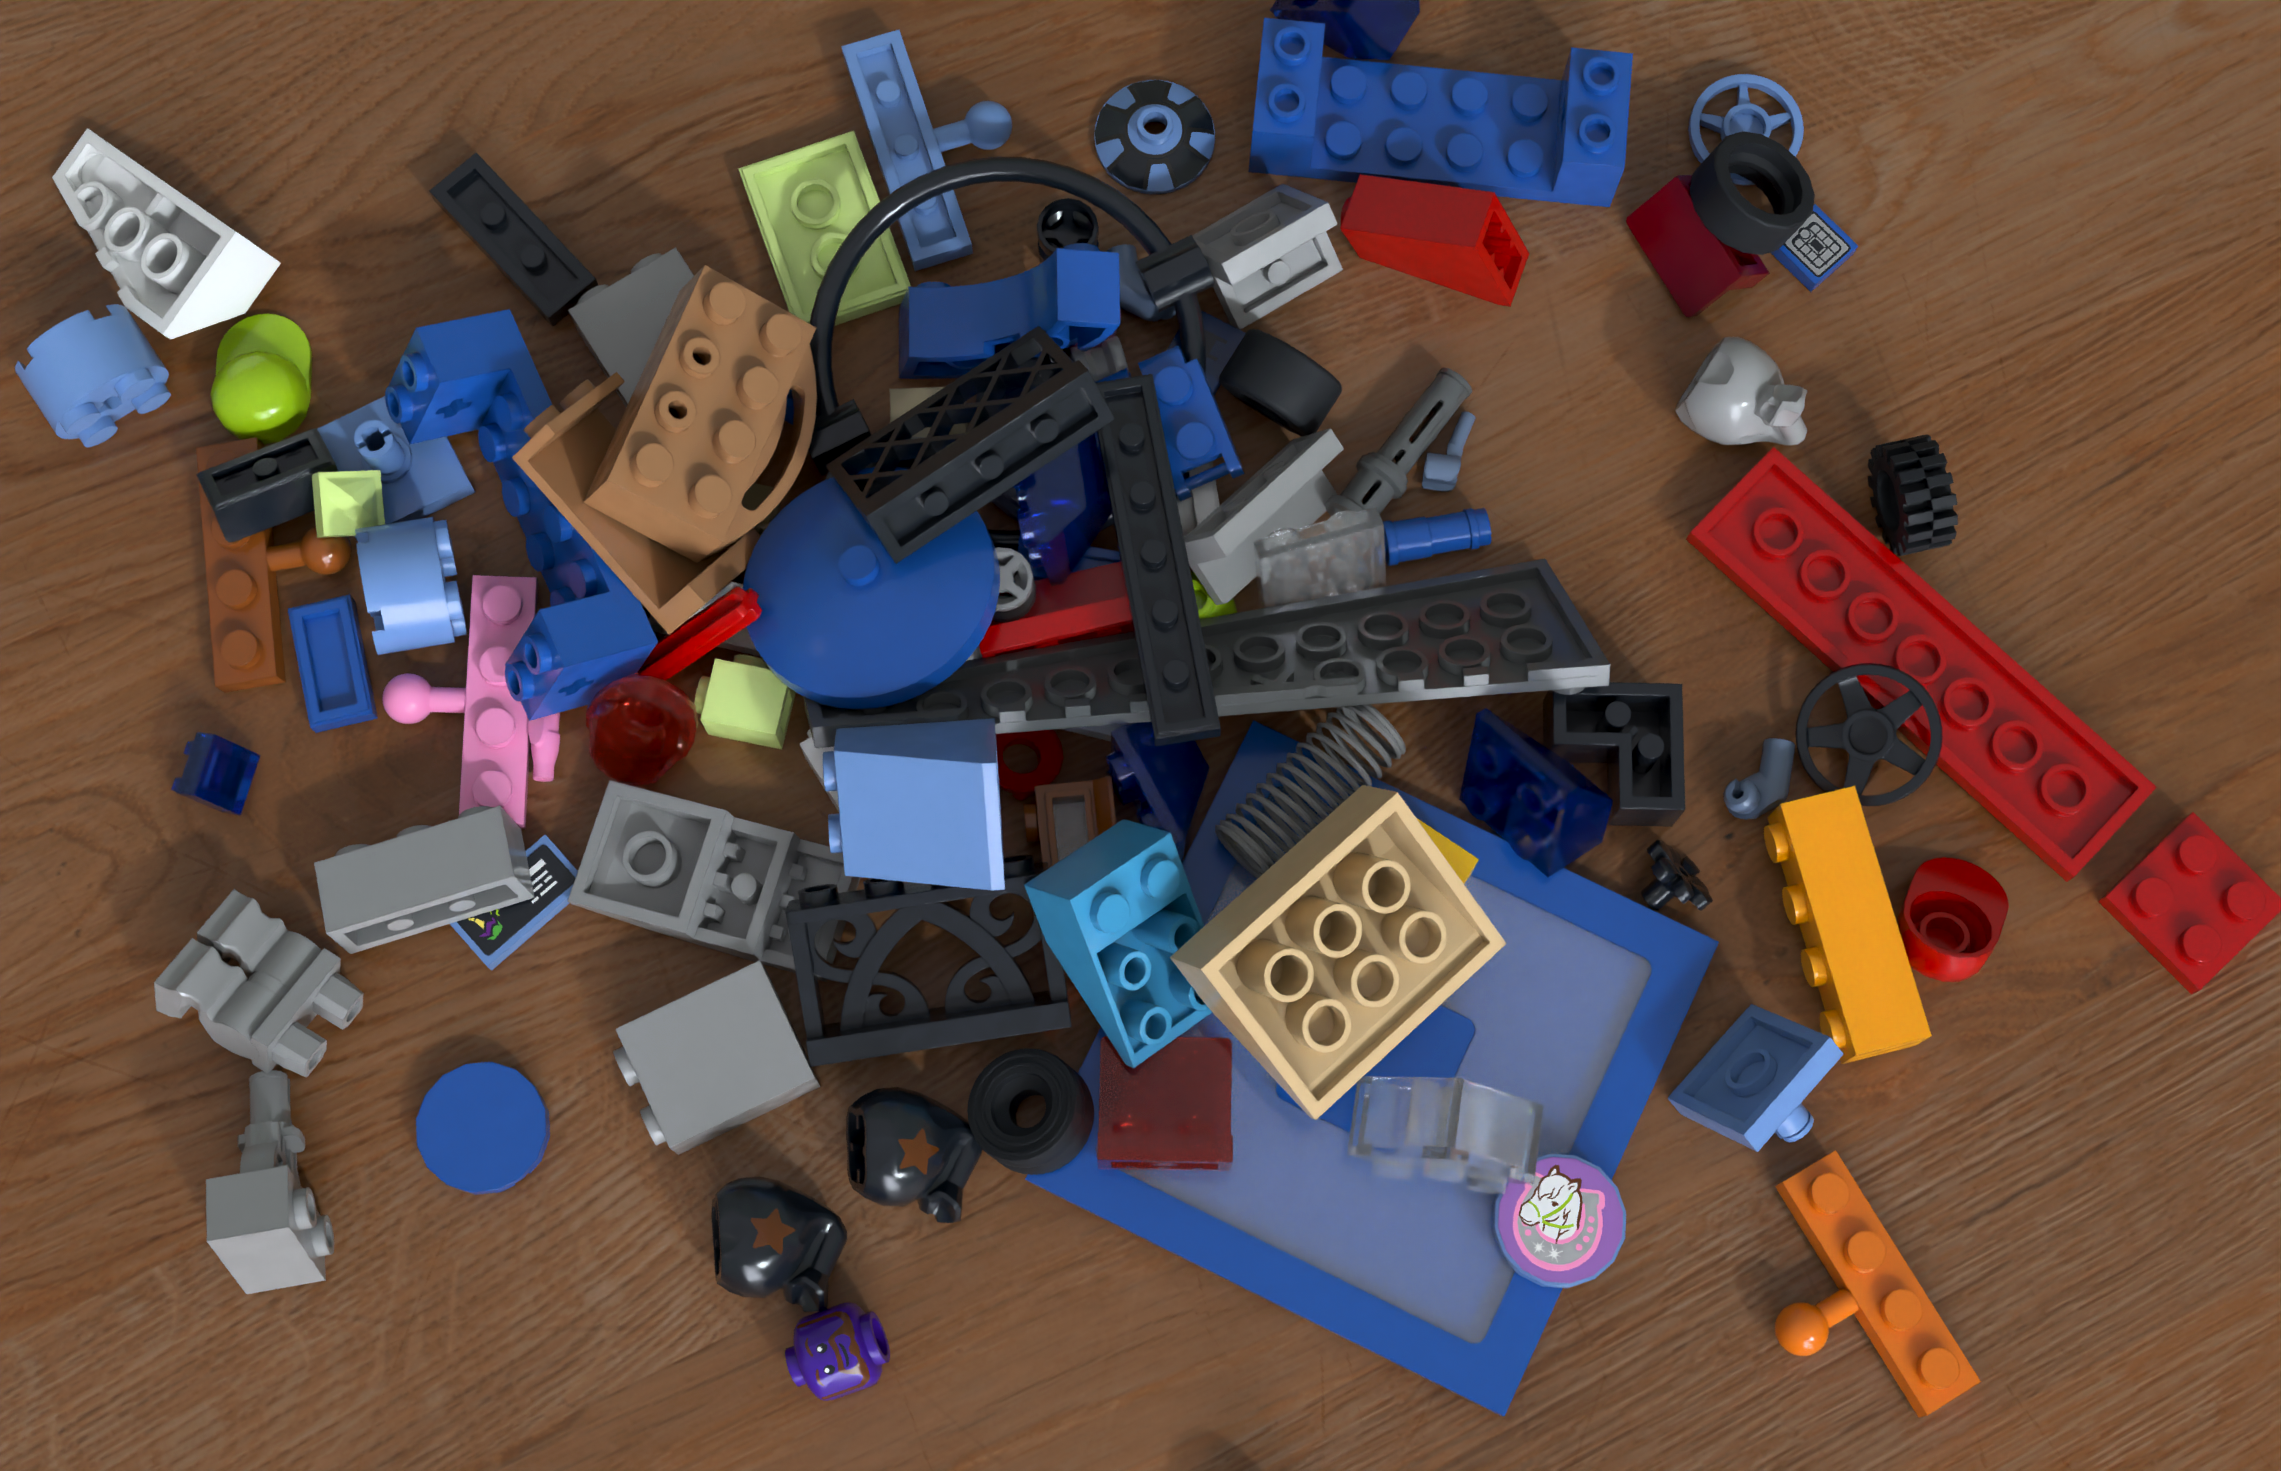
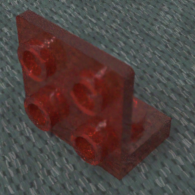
M1104 1036L1100 1042L1098 1169L1230 1171L1233 1163V1135H1231V1040L1228 1038L1177 1037L1141 1064L1132 1068L1124 1063L1109 1038Z

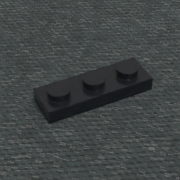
M477 153L473 154L429 191L441 209L552 327L569 314L568 310L577 305L583 294L599 286L596 278Z

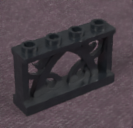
M1032 855L1004 857L1005 890L991 891L912 882L903 883L902 881L873 878L863 881L864 889L838 893V887L835 884L817 885L799 890V899L789 901L785 914L807 1036L806 1045L810 1067L1072 1027L1064 969L1045 941L1035 912L1028 931L1019 939L1004 945L996 936H1000L1010 928L1014 919V911L1008 917L1001 919L992 915L989 909L990 903L994 898L1007 893L1022 896L1031 905L1024 884L1049 869L1048 862L1034 863ZM974 897L971 902L970 915L946 902ZM896 909L878 929L874 920L868 914ZM830 920H846L854 925L856 936L853 940L841 942L833 938V942L842 954L853 958L859 957L855 968L833 965L818 953L815 946V935L823 924ZM921 920L937 925L954 934L979 954V956L970 959L955 972L948 985L945 1006L929 1009L924 995L913 982L897 973L879 970L897 942ZM1042 939L1050 990L1033 993L1026 976L1014 957L1028 951ZM991 967L995 974H989L979 979V982H985L989 985L991 994L984 1000L971 999L965 992V983L977 972ZM817 975L829 980L849 983L844 998L841 1022L825 1024ZM872 985L887 986L901 992L905 998V1005L902 1010L894 1014L885 1013L880 1007V1000L888 996V993H869Z

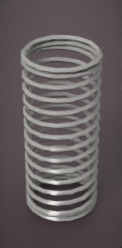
M1371 704L1336 707L1337 713H1328L1326 716L1327 723L1317 724V733H1307V743H1297V753H1287L1286 763H1277L1276 773H1267L1266 783H1257L1256 794L1247 793L1246 804H1236V814H1226L1225 820H1220V825H1215V833L1224 847L1257 879L1274 862H1277L1285 855L1282 850L1287 853L1296 845L1292 839L1298 843L1306 836V833H1309L1317 826L1316 823L1319 824L1328 816L1325 812L1330 814L1338 807V804L1340 805L1349 797L1348 794L1352 795L1359 788L1358 784L1372 787V780L1368 774L1381 778L1382 770L1379 765L1391 768V758L1400 759L1401 754H1405L1406 746L1400 734ZM1332 717L1339 719L1346 732L1333 725ZM1362 718H1364L1372 726H1374L1388 740V742H1386L1374 730H1372ZM1322 727L1330 730L1337 743L1323 735ZM1352 728H1354L1371 746L1377 749V751L1381 754L1384 760L1380 758L1378 755H1376L1357 736V734L1354 732ZM1312 737L1320 740L1328 754L1313 745ZM1343 739L1351 744L1370 763L1374 770L1365 764L1348 747ZM1302 747L1310 750L1319 765L1303 755ZM1335 751H1337L1341 756H1343L1358 771V773L1363 777V779L1360 778L1357 774H1355L1339 758ZM1291 759L1299 760L1312 778L1295 767ZM1325 761L1329 763L1334 769H1336L1347 780V782L1352 786V788H1350L1346 783H1344L1330 769V767L1325 763ZM1281 769L1289 770L1302 789L1284 777ZM1316 772L1320 776H1322L1340 794L1342 798H1340L1336 793H1334L1321 780V778L1316 774ZM1274 778L1280 781L1292 799L1275 788L1271 779ZM1306 783L1314 788L1332 808L1324 803ZM1261 788L1270 791L1284 811L1266 799ZM1299 796H1301L1320 815V817L1316 813H1314L1302 801V799ZM1251 798L1261 802L1277 824L1253 806ZM1241 808L1253 815L1267 835L1245 819ZM1292 809H1294V810L1308 823V825H1307L1306 823H1304V822L1292 811ZM1231 819L1240 822L1248 834L1233 824ZM1282 819H1283L1298 835H1296V834L1282 821ZM1272 830H1274L1287 843V845Z

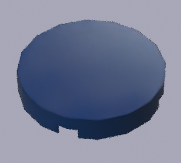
M494 1062L464 1064L443 1075L424 1096L416 1118L417 1147L427 1168L446 1185L475 1195L500 1193L516 1185L515 1183L522 1180L528 1173L530 1174L542 1161L550 1138L549 1110L537 1087L516 1069Z

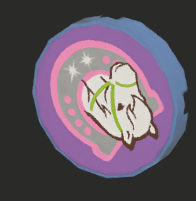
M1548 1154L1525 1162L1504 1181L1493 1204L1492 1232L1502 1255L1508 1260L1507 1263L1518 1275L1541 1287L1570 1288L1595 1279L1615 1261L1625 1240L1626 1210L1617 1186L1600 1167L1575 1155Z

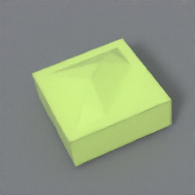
M380 470L318 472L311 474L317 538L356 536L355 529L385 524Z

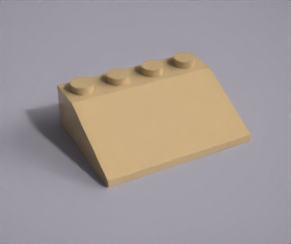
M1362 785L1177 950L1170 959L1213 1014L1310 1118L1317 1120L1507 943L1399 793Z

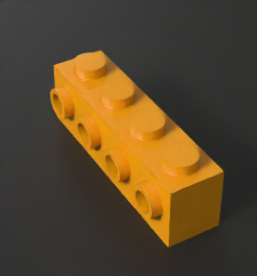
M1855 786L1781 803L1767 817L1769 825L1764 827L1765 844L1771 860L1774 863L1781 862L1788 885L1783 887L1782 890L1784 908L1791 924L1800 925L1806 949L1801 950L1803 972L1811 987L1818 986L1825 1009L1819 1016L1821 1032L1831 1037L1844 1055L1840 1058L1841 1064L1913 1047L1930 1038L1932 1035Z

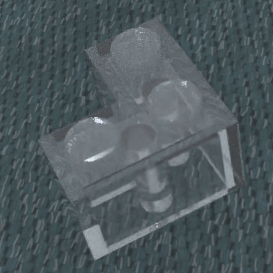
M1363 1076L1356 1086L1347 1155L1373 1162L1372 1173L1379 1176L1412 1179L1413 1168L1424 1169L1423 1176L1428 1178L1463 1182L1464 1177H1467L1465 1186L1467 1189L1484 1193L1505 1194L1507 1183L1534 1184L1544 1105L1462 1078Z

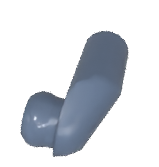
M1124 244L1108 249L1106 252L1119 253L1120 308L1152 322L1173 318L1176 314L1174 306L1158 313L1135 266V262L1138 261L1136 247Z
M1777 738L1764 740L1759 772L1740 782L1737 779L1731 781L1724 790L1723 798L1729 813L1740 819H1756L1786 801L1796 747L1793 742Z

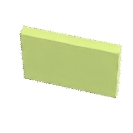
M854 131L738 168L788 311L809 324L817 291L832 258L855 225L880 202ZM889 227L871 245L851 275L841 298L835 326L901 304L908 287H911Z

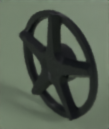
M1876 663L1846 666L1822 679L1805 698L1798 714L1795 731L1796 747L1800 761L1812 781L1826 793L1839 790L1840 788L1829 782L1819 772L1810 756L1808 747L1842 748L1849 753L1844 788L1855 786L1861 806L1866 807L1887 805L1901 800L1917 790L1932 773L1940 755L1943 738L1942 723L1938 709L1926 688L1909 674L1897 668ZM1879 675L1901 683L1910 691L1885 707L1875 709L1871 706L1857 676ZM1838 683L1847 719L1840 724L1807 728L1811 711L1818 699L1826 690ZM1922 705L1927 713L1931 731L1930 747L1926 760L1899 740L1896 735L1897 729ZM1879 759L1886 760L1914 775L1905 785L1891 792L1879 795H1862L1873 765Z

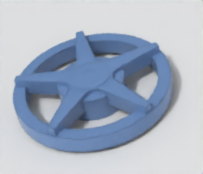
M1752 74L1731 75L1711 84L1697 99L1689 119V141L1696 158L1702 163L1710 153L1702 141L1699 125L1720 133L1721 140H1723L1728 135L1742 131L1762 134L1769 138L1772 130L1791 122L1792 141L1789 151L1796 157L1803 140V119L1793 97L1776 82ZM1737 88V104L1728 111L1725 117L1702 113L1705 105L1714 96L1725 90ZM1748 88L1758 89L1769 94L1782 105L1786 113L1769 116L1764 109L1750 103ZM1730 173L1734 184L1755 185L1738 174Z

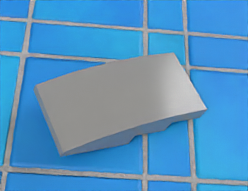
M609 780L568 902L572 905L753 962L760 960L764 965L796 973L785 914L789 901L799 899V890L817 885L835 884L838 887V893L855 891L861 877L845 876L843 853H831L829 846L802 840L794 832L736 818L724 809ZM830 920L823 924L815 935V946L818 953L831 964H833L837 952L833 938L838 941L841 940L846 920ZM817 975L818 980L827 982L828 979Z

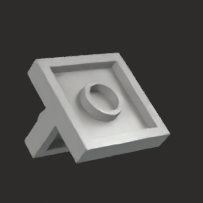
M1281 184L1192 235L1208 263L1215 281L1213 288L1231 326L1241 330L1343 270L1326 232L1338 224L1327 201Z

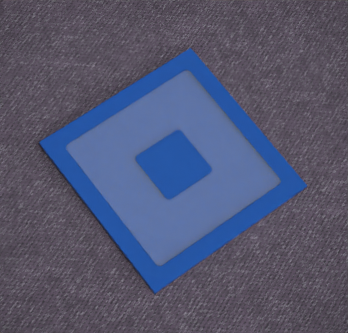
M1254 720L1182 863L1204 926L1257 880L1224 847L1215 833V825H1220V820H1225L1226 814H1236V804H1246L1247 793L1256 794L1257 783H1266L1267 773H1276L1277 763H1286L1287 753H1297L1296 746L1297 743H1300ZM1302 747L1303 755L1319 765L1310 750ZM1291 759L1295 767L1312 778L1299 760ZM1325 761V763L1330 767V769L1344 783H1346L1350 788H1352V786L1347 782V780L1336 769H1334L1329 763ZM1347 765L1355 774L1363 779L1355 768ZM1282 768L1281 770L1284 777L1288 778L1290 781H1292L1302 789V787L1293 777L1292 773L1289 770ZM1316 772V774L1321 778V780L1334 793H1336L1340 798H1342L1340 794L1322 776H1320ZM1369 775L1372 780V787L1398 792L1416 818L1479 859L1464 885L1507 944L1317 1120L1310 1118L1213 1012L1135 1068L1129 1067L1124 1063L1106 1033L1100 1027L1078 1072L1090 1090L1094 1105V1121L1090 1136L1083 1149L1068 1164L1045 1174H1027L1025 1180L1504 1417L1562 1288L1541 1287L1518 1275L1507 1263L1508 1260L1502 1255L1492 1232L1494 1201L1504 1181L1527 1161L1548 1154L1578 1156L1600 1167L1612 1180L1719 941ZM1272 778L1274 787L1292 799L1281 782ZM1306 783L1324 803L1332 808L1314 788ZM1261 788L1264 797L1284 811L1271 792ZM1299 796L1302 799V801L1320 817V815L1301 796ZM1251 798L1253 806L1277 824L1261 802ZM1241 808L1245 819L1267 835L1253 815ZM1292 809V811H1293L1304 823H1306V824L1308 825V823H1307L1294 809ZM1231 819L1233 824L1248 834L1240 822ZM1282 819V821H1283L1296 835H1298V834ZM1272 830L1287 845V843L1274 830Z

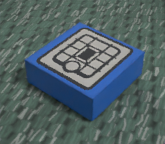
M1814 204L1813 212L1804 224L1779 250L1770 253L1812 292L1855 253L1858 245Z

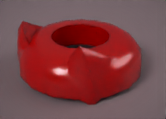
M1053 729L996 734L999 788L1001 790L1012 793L1014 798L1022 801L1035 794L1034 786L1051 784L1059 775L1064 757L1061 741ZM1015 744L1029 746L1038 756V767L1026 774L1013 772L1004 763L1003 752Z

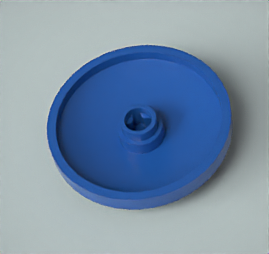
M875 467L862 469L854 475L872 473ZM896 467L895 471H897V470H907V469H906V468H898V467ZM832 477L809 488L793 499L776 515L760 536L747 564L743 590L746 591L752 588L759 595L757 603L762 612L756 621L747 626V630L755 648L773 674L790 689L807 699L823 705L847 709H872L904 702L927 692L950 677L973 654L984 638L993 619L999 597L1000 568L997 552L982 518L975 511L895 564L876 534Z

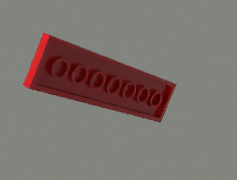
M1773 447L1698 523L1686 538L1691 545L1833 672L1846 666L1861 663L1883 664L1909 674L1923 685L1934 700L1942 723V747L1936 765L2066 882L2080 872L2157 788L1776 448ZM1879 675L1857 676L1871 706L1875 709L1885 707L1910 691L1901 683ZM1922 705L1897 730L1927 756L1930 747L1931 731L1927 713Z

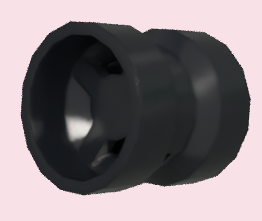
M1065 198L1055 200L1044 208L1039 215L1037 223L1038 252L1041 263L1049 258L1056 248H1060L1058 245L1064 248L1070 244L1087 243L1099 248L1098 221L1090 206L1080 200Z

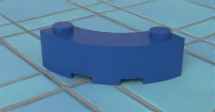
M1076 243L1067 245L1064 248H1056L1053 254L1038 266L1008 278L954 287L943 282H924L916 287H908L899 307V378H959L1037 326H1040L1061 349L1077 344V349L1085 352L1105 341L1120 326L1119 253L1100 251L1097 246L1092 244ZM1041 352L1032 358H1039Z

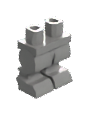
M235 889L199 929L197 941L192 938L154 982L156 1011L170 1017L182 1018L192 1006L198 1010L199 1021L207 1033L222 1047L239 1056L252 1059V1064L267 1074L278 1064L304 1077L309 1076L327 1050V1040L306 1027L318 1014L343 1030L350 1025L361 1011L364 993L348 979L340 975V957L325 948L321 950L305 936L288 931L280 918L268 917L262 913L259 903L254 898L247 897ZM233 958L239 962L240 967L230 966L227 963Z

